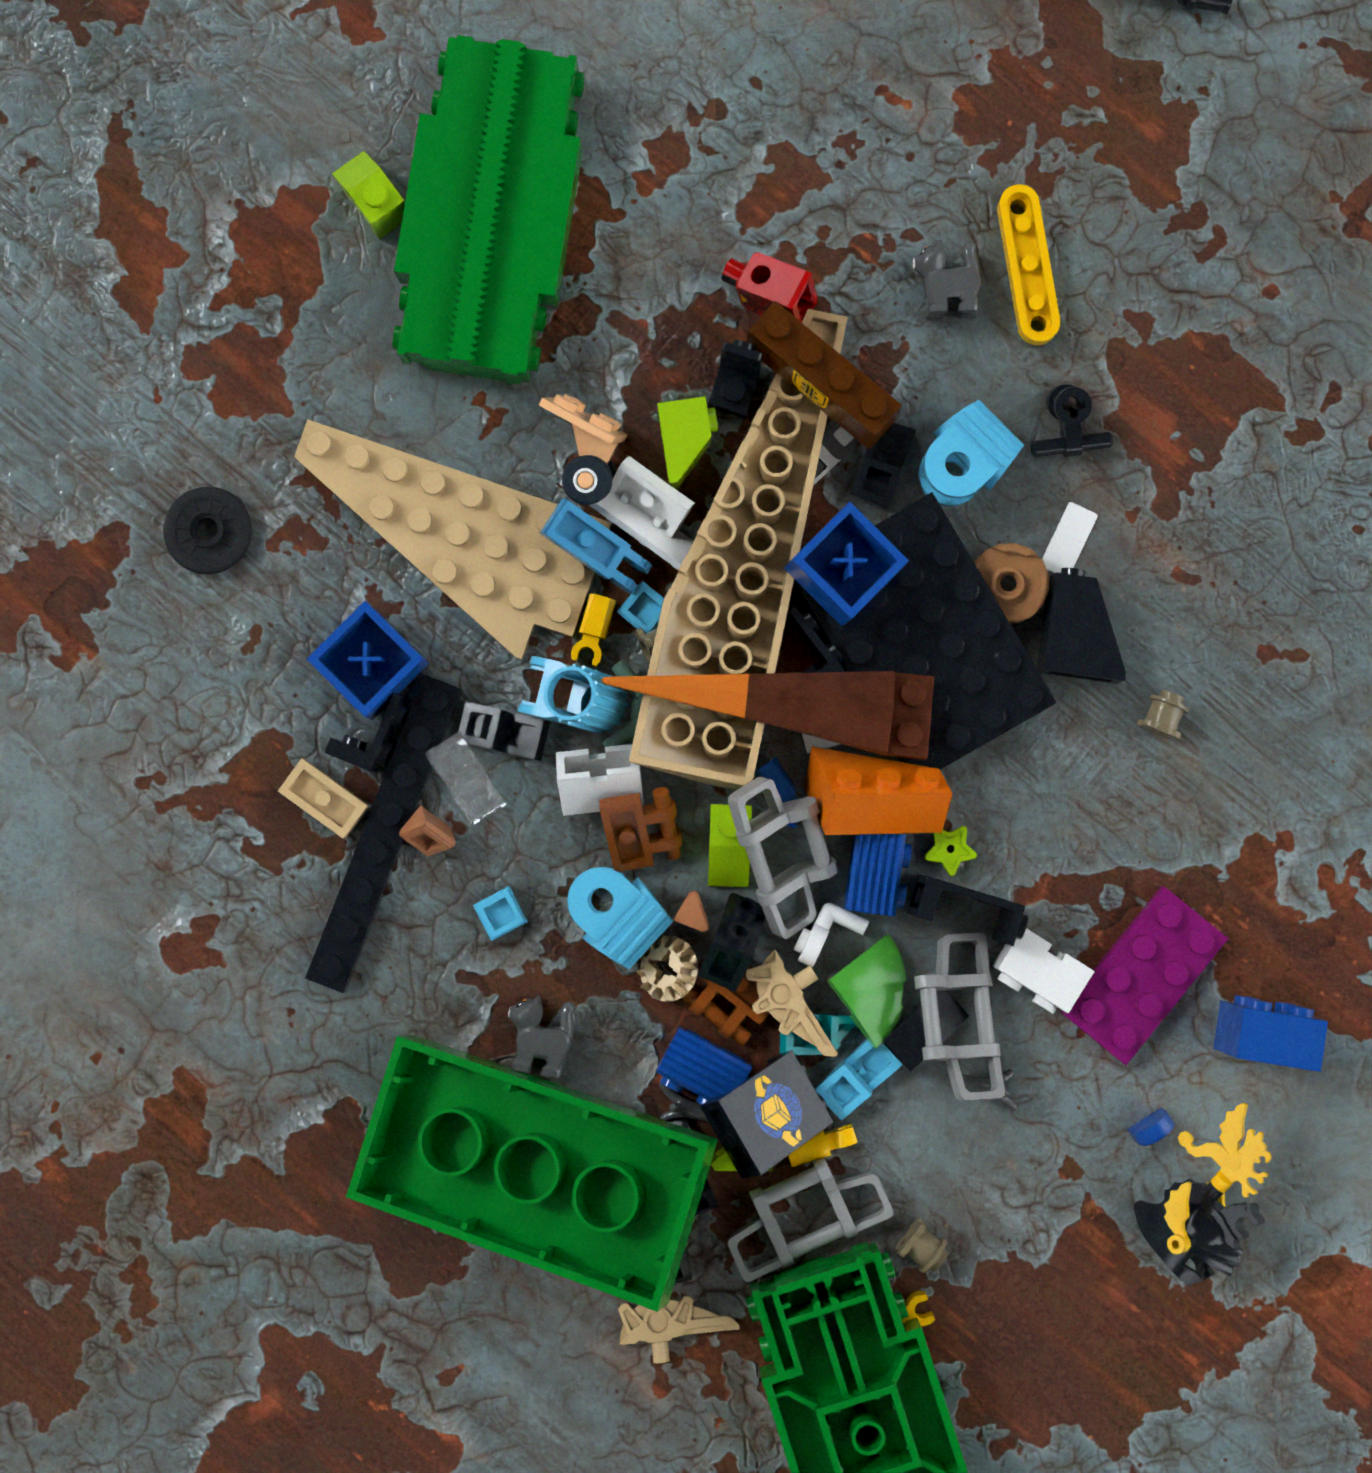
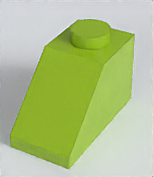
M365 151L332 173L335 180L379 239L402 224L405 206L404 199L382 169Z
M706 396L657 403L668 483L676 490L710 447L711 432H718L715 407L707 408Z
M710 804L708 886L748 887L750 861L745 847L739 845L730 807L723 804ZM745 805L748 820L750 821L752 820V805Z

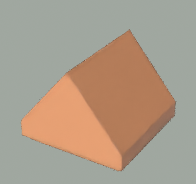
M421 805L399 832L401 838L427 857L453 848L456 843L451 828Z
M692 890L686 896L673 921L704 932L709 930L710 925L698 891Z

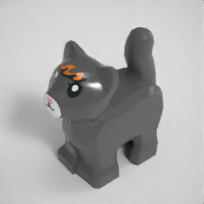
M940 239L935 245L924 247L921 253L913 258V269L925 279V292L928 298L925 319L944 318V313H948V302L958 305L957 317L959 319L975 318L978 315L977 294L980 289L981 279L979 263L975 256L976 244L974 242L968 241L962 248L964 267L950 270L945 269L947 259L943 243Z
M539 995L536 998H524L518 1004L510 1006L508 1017L517 1027L516 1057L512 1060V1070L530 1073L534 1058H541L546 1061V1065L542 1067L540 1075L559 1078L564 1075L565 1059L571 1050L574 1036L573 1012L576 1006L573 1002L568 1001L562 1005L559 1013V1027L540 1026L543 1006Z

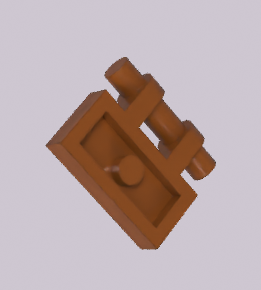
M658 787L654 789L652 793L654 802L649 805L642 804L640 793L599 799L600 814L613 868L617 872L654 866L653 853L665 851L666 858L669 860H676L681 857L680 846L683 844L681 829L675 823L677 808L675 800L670 798L668 788ZM659 823L660 830L657 833L649 834L647 825Z
M745 972L736 992L701 978L707 983L704 989L699 992L692 987L681 999L690 1005L688 1010L697 1017L700 1014L718 1027L717 1033L726 1040L730 1037L742 1047L751 1036V1033L740 1025L743 1019L749 1016L760 1025L769 1014L766 1011L757 1015L753 1011L752 1004L759 999L757 981L747 980ZM717 992L736 1006L730 1015L711 1002Z

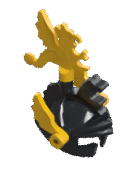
M1241 1103L1236 1106L1234 1111L1226 1112L1225 1121L1219 1125L1222 1131L1219 1138L1223 1145L1218 1142H1208L1201 1146H1195L1193 1144V1135L1188 1131L1181 1132L1178 1136L1180 1145L1185 1147L1189 1154L1194 1157H1212L1221 1167L1214 1177L1207 1182V1185L1204 1182H1195L1191 1178L1182 1183L1174 1182L1171 1188L1164 1190L1165 1198L1163 1202L1157 1204L1140 1200L1134 1204L1136 1220L1145 1240L1170 1270L1188 1287L1195 1283L1199 1284L1213 1276L1215 1273L1211 1267L1231 1276L1233 1274L1232 1268L1238 1267L1240 1264L1238 1256L1243 1254V1248L1240 1247L1239 1240L1249 1237V1233L1243 1227L1244 1217L1249 1219L1254 1226L1265 1222L1259 1213V1206L1256 1203L1242 1202L1225 1206V1192L1236 1181L1242 1184L1243 1197H1249V1193L1252 1195L1257 1194V1191L1248 1182L1249 1177L1256 1179L1258 1183L1262 1184L1264 1183L1263 1178L1268 1177V1173H1257L1253 1165L1255 1162H1261V1156H1264L1266 1163H1269L1272 1159L1271 1153L1267 1151L1266 1143L1263 1142L1264 1133L1262 1131L1255 1135L1254 1129L1247 1130L1245 1143L1240 1148V1142L1245 1137L1244 1123L1248 1108L1247 1103ZM1191 1259L1195 1264L1196 1270L1190 1268L1185 1263Z

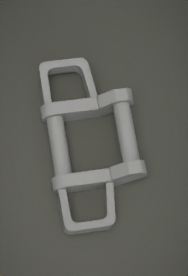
M757 777L730 794L728 804L739 845L745 847L758 885L756 895L770 929L774 935L788 939L816 919L817 913L809 882L813 883L829 879L837 874L839 870L835 858L829 855L817 817L820 810L816 798L803 797L782 803L774 781L764 777ZM762 791L769 809L749 821L745 804L750 798ZM802 821L814 859L794 864L772 878L761 841L789 823ZM796 891L800 906L799 912L783 923L776 904Z
M984 933L947 934L939 938L937 942L936 974L914 977L915 990H920L926 1047L922 1048L923 1061L946 1062L954 1096L958 1101L1002 1098L1005 1095L1000 1062V1044L995 1043L989 987H992L993 983L992 975L989 972L987 937ZM972 943L974 945L977 974L948 975L950 944ZM972 989L979 1044L962 1046L943 1045L937 991ZM987 1058L991 1090L987 1092H969L965 1088L958 1060Z
M821 1158L813 1162L814 1167L764 1190L761 1187H757L749 1191L759 1217L728 1237V1247L743 1280L751 1282L782 1266L783 1268L794 1264V1259L843 1236H846L847 1239L858 1235L859 1231L891 1218L894 1212L877 1174L871 1171L835 1181L825 1158ZM822 1182L839 1220L787 1244L770 1205ZM870 1183L874 1185L882 1202V1208L878 1212L853 1222L840 1191ZM765 1226L778 1256L759 1266L748 1268L737 1244L740 1240Z

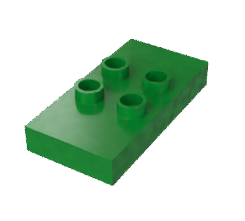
M402 1035L396 1037L346 1198L658 1312L669 1303L718 1139L536 1076L512 1070V1068L416 1035Z

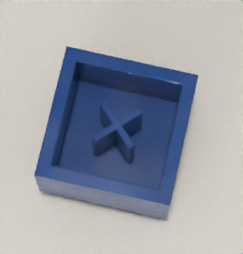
M849 501L784 569L843 626L909 560Z
M366 601L307 658L365 718L371 720L389 704L393 693L399 694L430 664Z
M1235 995L1234 1002L1220 1000L1213 1049L1238 1059L1321 1072L1328 1021L1315 1018V1010L1283 1002H1275V1008L1272 1009L1273 1003L1240 995Z

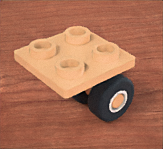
M556 394L555 397H542L539 406L567 420L573 426L579 457L572 459L563 471L562 486L566 495L572 501L581 505H591L602 501L610 493L612 479L617 472L615 464L610 459L618 443L624 442L627 437L626 433L619 430L622 424L603 413L599 415L593 413L591 415L585 412L586 404L568 394H564V396Z

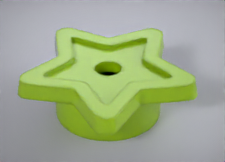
M962 825L951 832L942 830V833H932L933 847L924 856L926 861L942 863L947 874L952 877L956 874L961 862L976 859L977 854L966 844L967 827ZM949 845H952L954 847V851L952 853H949L947 851V847Z

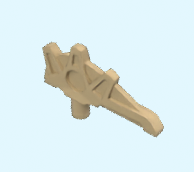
M774 950L761 965L746 970L747 980L757 981L759 999L752 1004L753 1011L757 1015L768 1011L780 1022L778 1030L782 1034L788 1035L792 1031L802 1039L815 1045L824 1056L835 1057L838 1055V1052L803 997L802 990L819 980L811 965L793 976L792 973L784 968L783 960L778 952Z
M684 1295L681 1301L670 1299L669 1303L658 1312L640 1305L632 1308L627 1302L622 1303L618 1307L623 1322L619 1345L636 1344L638 1341L651 1343L653 1363L656 1364L670 1361L668 1341H671L672 1338L689 1334L739 1330L740 1327L739 1323L731 1315H718L693 1305L694 1299L688 1295Z

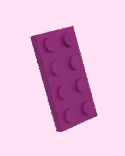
M1160 886L1093 969V975L1070 1012L1066 1013L1062 1010L1059 1012L1122 1064L1127 1065L1228 938L1166 887Z

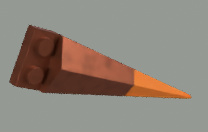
M894 671L616 676L601 679L608 686L764 723L884 756L922 760L928 758L934 676L896 673Z

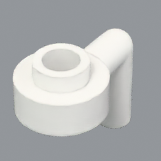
M825 903L811 931L803 928L793 950L800 953L797 961L807 966H814L833 922L863 935L869 920L833 903Z

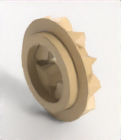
M662 935V938L657 939L640 957L642 959L640 969L636 972L641 976L643 983L641 988L646 990L651 995V998L671 1002L684 997L692 989L698 974V961L693 948L685 940L675 936ZM669 960L668 965L678 974L663 975V971L659 968L657 962H668Z

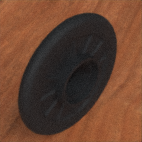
M199 487L184 493L171 505L164 521L163 534L170 555L179 565L198 574H216L233 567L245 555L251 541L252 524L246 507L235 495L217 487ZM205 520H214L218 526L216 537L210 541H201L197 533L200 523Z

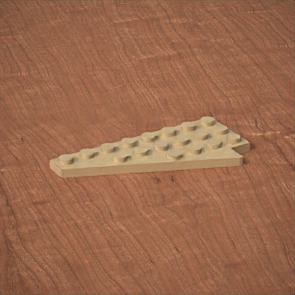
M307 419L294 457L517 659L523 661L535 625L571 638L574 637L596 573L540 534V531L558 504ZM591 516L611 530L612 522Z

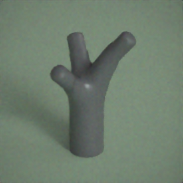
M1009 1069L1002 1074L1004 1083L1014 1076L1012 1070ZM962 1074L965 1088L969 1092H987L991 1090L990 1078ZM1005 1088V1095L996 1100L1007 1105L1012 1111H1016L1018 1105L1009 1096L1010 1091Z
M659 1083L661 1090L672 1102L669 1106L670 1111L660 1115L661 1120L669 1121L675 1118H692L709 1123L699 1103L690 1101L662 1083Z

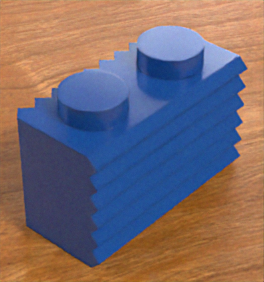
M853 835L844 901L845 910L895 917L896 908H904L906 884H900L901 869L909 868L912 845L905 843L906 835Z
M679 1025L656 1068V1073L662 1075L660 1083L678 1093H682L685 1087L698 1094L696 1102L702 1105L712 1097L726 1094L743 1083L752 1069V1064Z

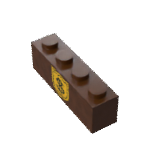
M776 301L770 305L748 330L747 342L756 346V351L763 354L762 362L867 449L871 450L896 421L902 405Z

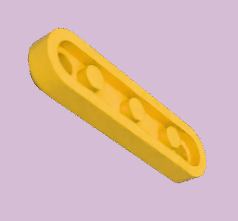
M1016 184L1003 192L997 205V214L1018 333L1025 342L1038 346L1048 343L1056 335L1060 327V315L1039 197L1031 187ZM1013 204L1020 205L1023 208V213L1019 215L1014 214L1010 206ZM1031 321H1040L1043 324L1044 330L1040 332L1033 330Z

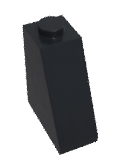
M1061 568V573L1056 572L1049 577V593L1045 601L1037 662L1038 672L1112 684L1125 681L1126 670L1097 578L1086 577V571L1083 569Z

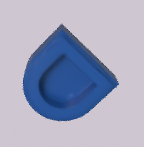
M1160 1108L1128 1128L1127 1131L1134 1142L1142 1146H1148L1166 1137L1174 1129L1175 1123L1168 1112Z

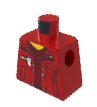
M755 252L752 254L747 265L731 258L724 267L721 277L722 281L735 286L742 306L759 316H762L770 305L776 301L802 322L807 310H814L818 302L812 273L762 253Z

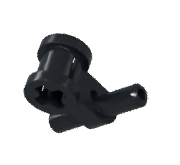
M1061 384L1050 391L1046 402L1049 413L1059 420L1060 438L1033 441L1030 449L1034 457L1063 454L1064 457L1080 456L1082 451L1111 448L1113 436L1110 432L1082 435L1081 422L1091 412V398L1081 388L1070 384ZM1069 397L1076 399V405L1070 406L1069 412L1062 409V403L1068 402Z

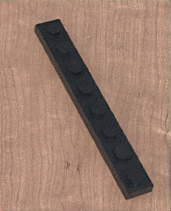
M423 675L305 979L341 993L346 992L405 841L399 836V832L418 808L463 689Z

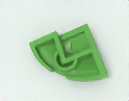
M889 934L827 981L851 1012L850 1018L874 1049L882 1044L884 1039L893 1031L903 1009V983L906 982L905 969L900 952Z

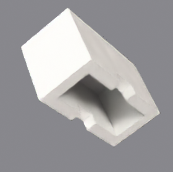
M632 744L605 747V753L589 755V749L556 752L557 784L563 816L600 812L599 799L640 793L642 804L644 805L640 765L629 763Z
M1026 928L1022 939L1016 938L1014 946L1005 944L992 964V967L1001 972L997 979L1019 992L1022 986L1036 994L1032 1001L1054 1014L1057 1008L1069 1013L1094 971L1066 953L1063 954L1058 951L1055 956L1048 951L1052 944Z

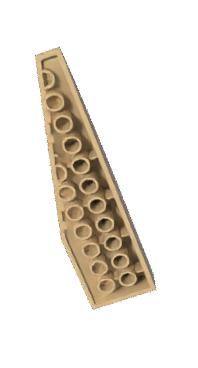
M808 309L802 323L840 354L848 317ZM777 373L723 479L688 554L678 570L671 588H669L663 600L647 676L775 673L794 578L784 567L800 552L828 416ZM643 694L629 763L709 785L738 790L754 778L764 723Z

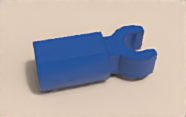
M776 757L755 771L754 775L756 778L764 777L774 781L782 803L799 799L795 794L799 791ZM796 822L787 824L792 829L797 827Z

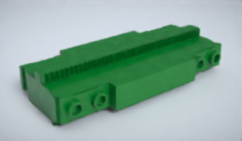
M457 35V38H448L447 50L440 51L438 76H442L441 89L434 90L431 103L432 115L424 113L419 115L394 273L399 282L408 284V287L402 286L400 291L399 309L404 311L402 326H395L392 346L393 350H397V355L403 364L411 365V362L421 363L428 370L505 381L506 385H512V383L521 384V382L530 383L531 371L538 372L541 358V347L535 346L538 331H545L547 321V308L542 307V305L558 307L583 153L581 138L576 137L579 112L573 111L575 97H582L585 72L579 71L577 56L569 55L568 58L554 56L553 52L528 49L520 41L502 39L494 44L474 41L473 37Z
M863 1242L851 1246L852 1250L827 1258L819 1256L804 1261L799 1267L775 1274L772 1279L760 1283L758 1280L750 1282L752 1296L745 1298L752 1322L760 1320L765 1336L759 1337L758 1340L765 1363L774 1362L760 1367L761 1380L791 1473H968L922 1327L917 1318L902 1323L901 1319L909 1316L901 1292L893 1294L889 1278L896 1275L888 1252L880 1254L876 1242L871 1244Z

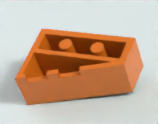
M814 746L811 748L803 785L808 797H815L820 810L817 817L825 835L942 833L953 794L938 768Z

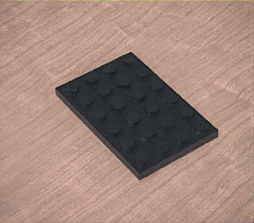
M933 492L875 525L909 561L843 626L794 579L829 641L834 644L844 657L845 661L843 664L848 672L894 671L896 673L934 676L928 758L922 760L898 757L900 762L941 770L1057 703Z

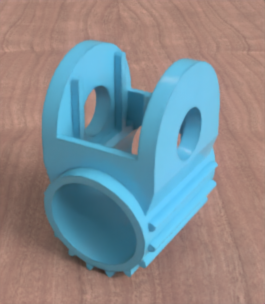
M977 400L960 410L933 432L937 439L930 445L919 466L918 478L920 486L925 495L933 492L940 505H961L973 498L983 487L990 491L1025 445L980 400ZM945 464H957L962 470V476L951 475L947 471Z
M531 656L530 669L543 671L544 673L536 703L522 700L517 712L601 734L602 731L611 732L614 726H620L619 721L622 717H626V713H624L625 708L629 706V703L626 702L628 692L621 688L605 685L601 681L604 677L613 676L586 666H579L577 664H572L571 666L560 661ZM561 678L574 681L566 711L556 708L553 699L555 686ZM591 694V699L587 706V700L589 698V695Z
M597 867L586 870L573 881L568 892L567 903L570 915L575 923L586 932L582 938L595 949L628 970L673 922V919H671L663 906L639 877L632 882L625 874L617 872L614 868ZM598 888H604L612 894L613 905L608 911H599L593 906L592 895Z

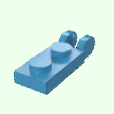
M561 499L540 531L541 535L604 579H609L613 584L632 595L636 593L639 587L634 580L617 570L622 559L639 572L648 574L652 568V564L630 549L631 545L566 499Z

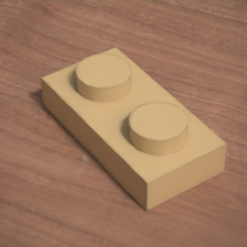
M301 758L278 790L279 793L343 839L349 836L370 807V805L304 758Z

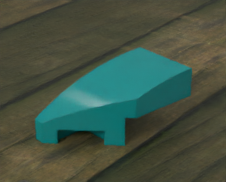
M813 1013L836 1050L841 1046L840 1041L854 1027H857L850 1018L851 1014ZM792 1031L788 1035L780 1032L779 1053L792 1050L795 1055H823L815 1045L802 1039Z

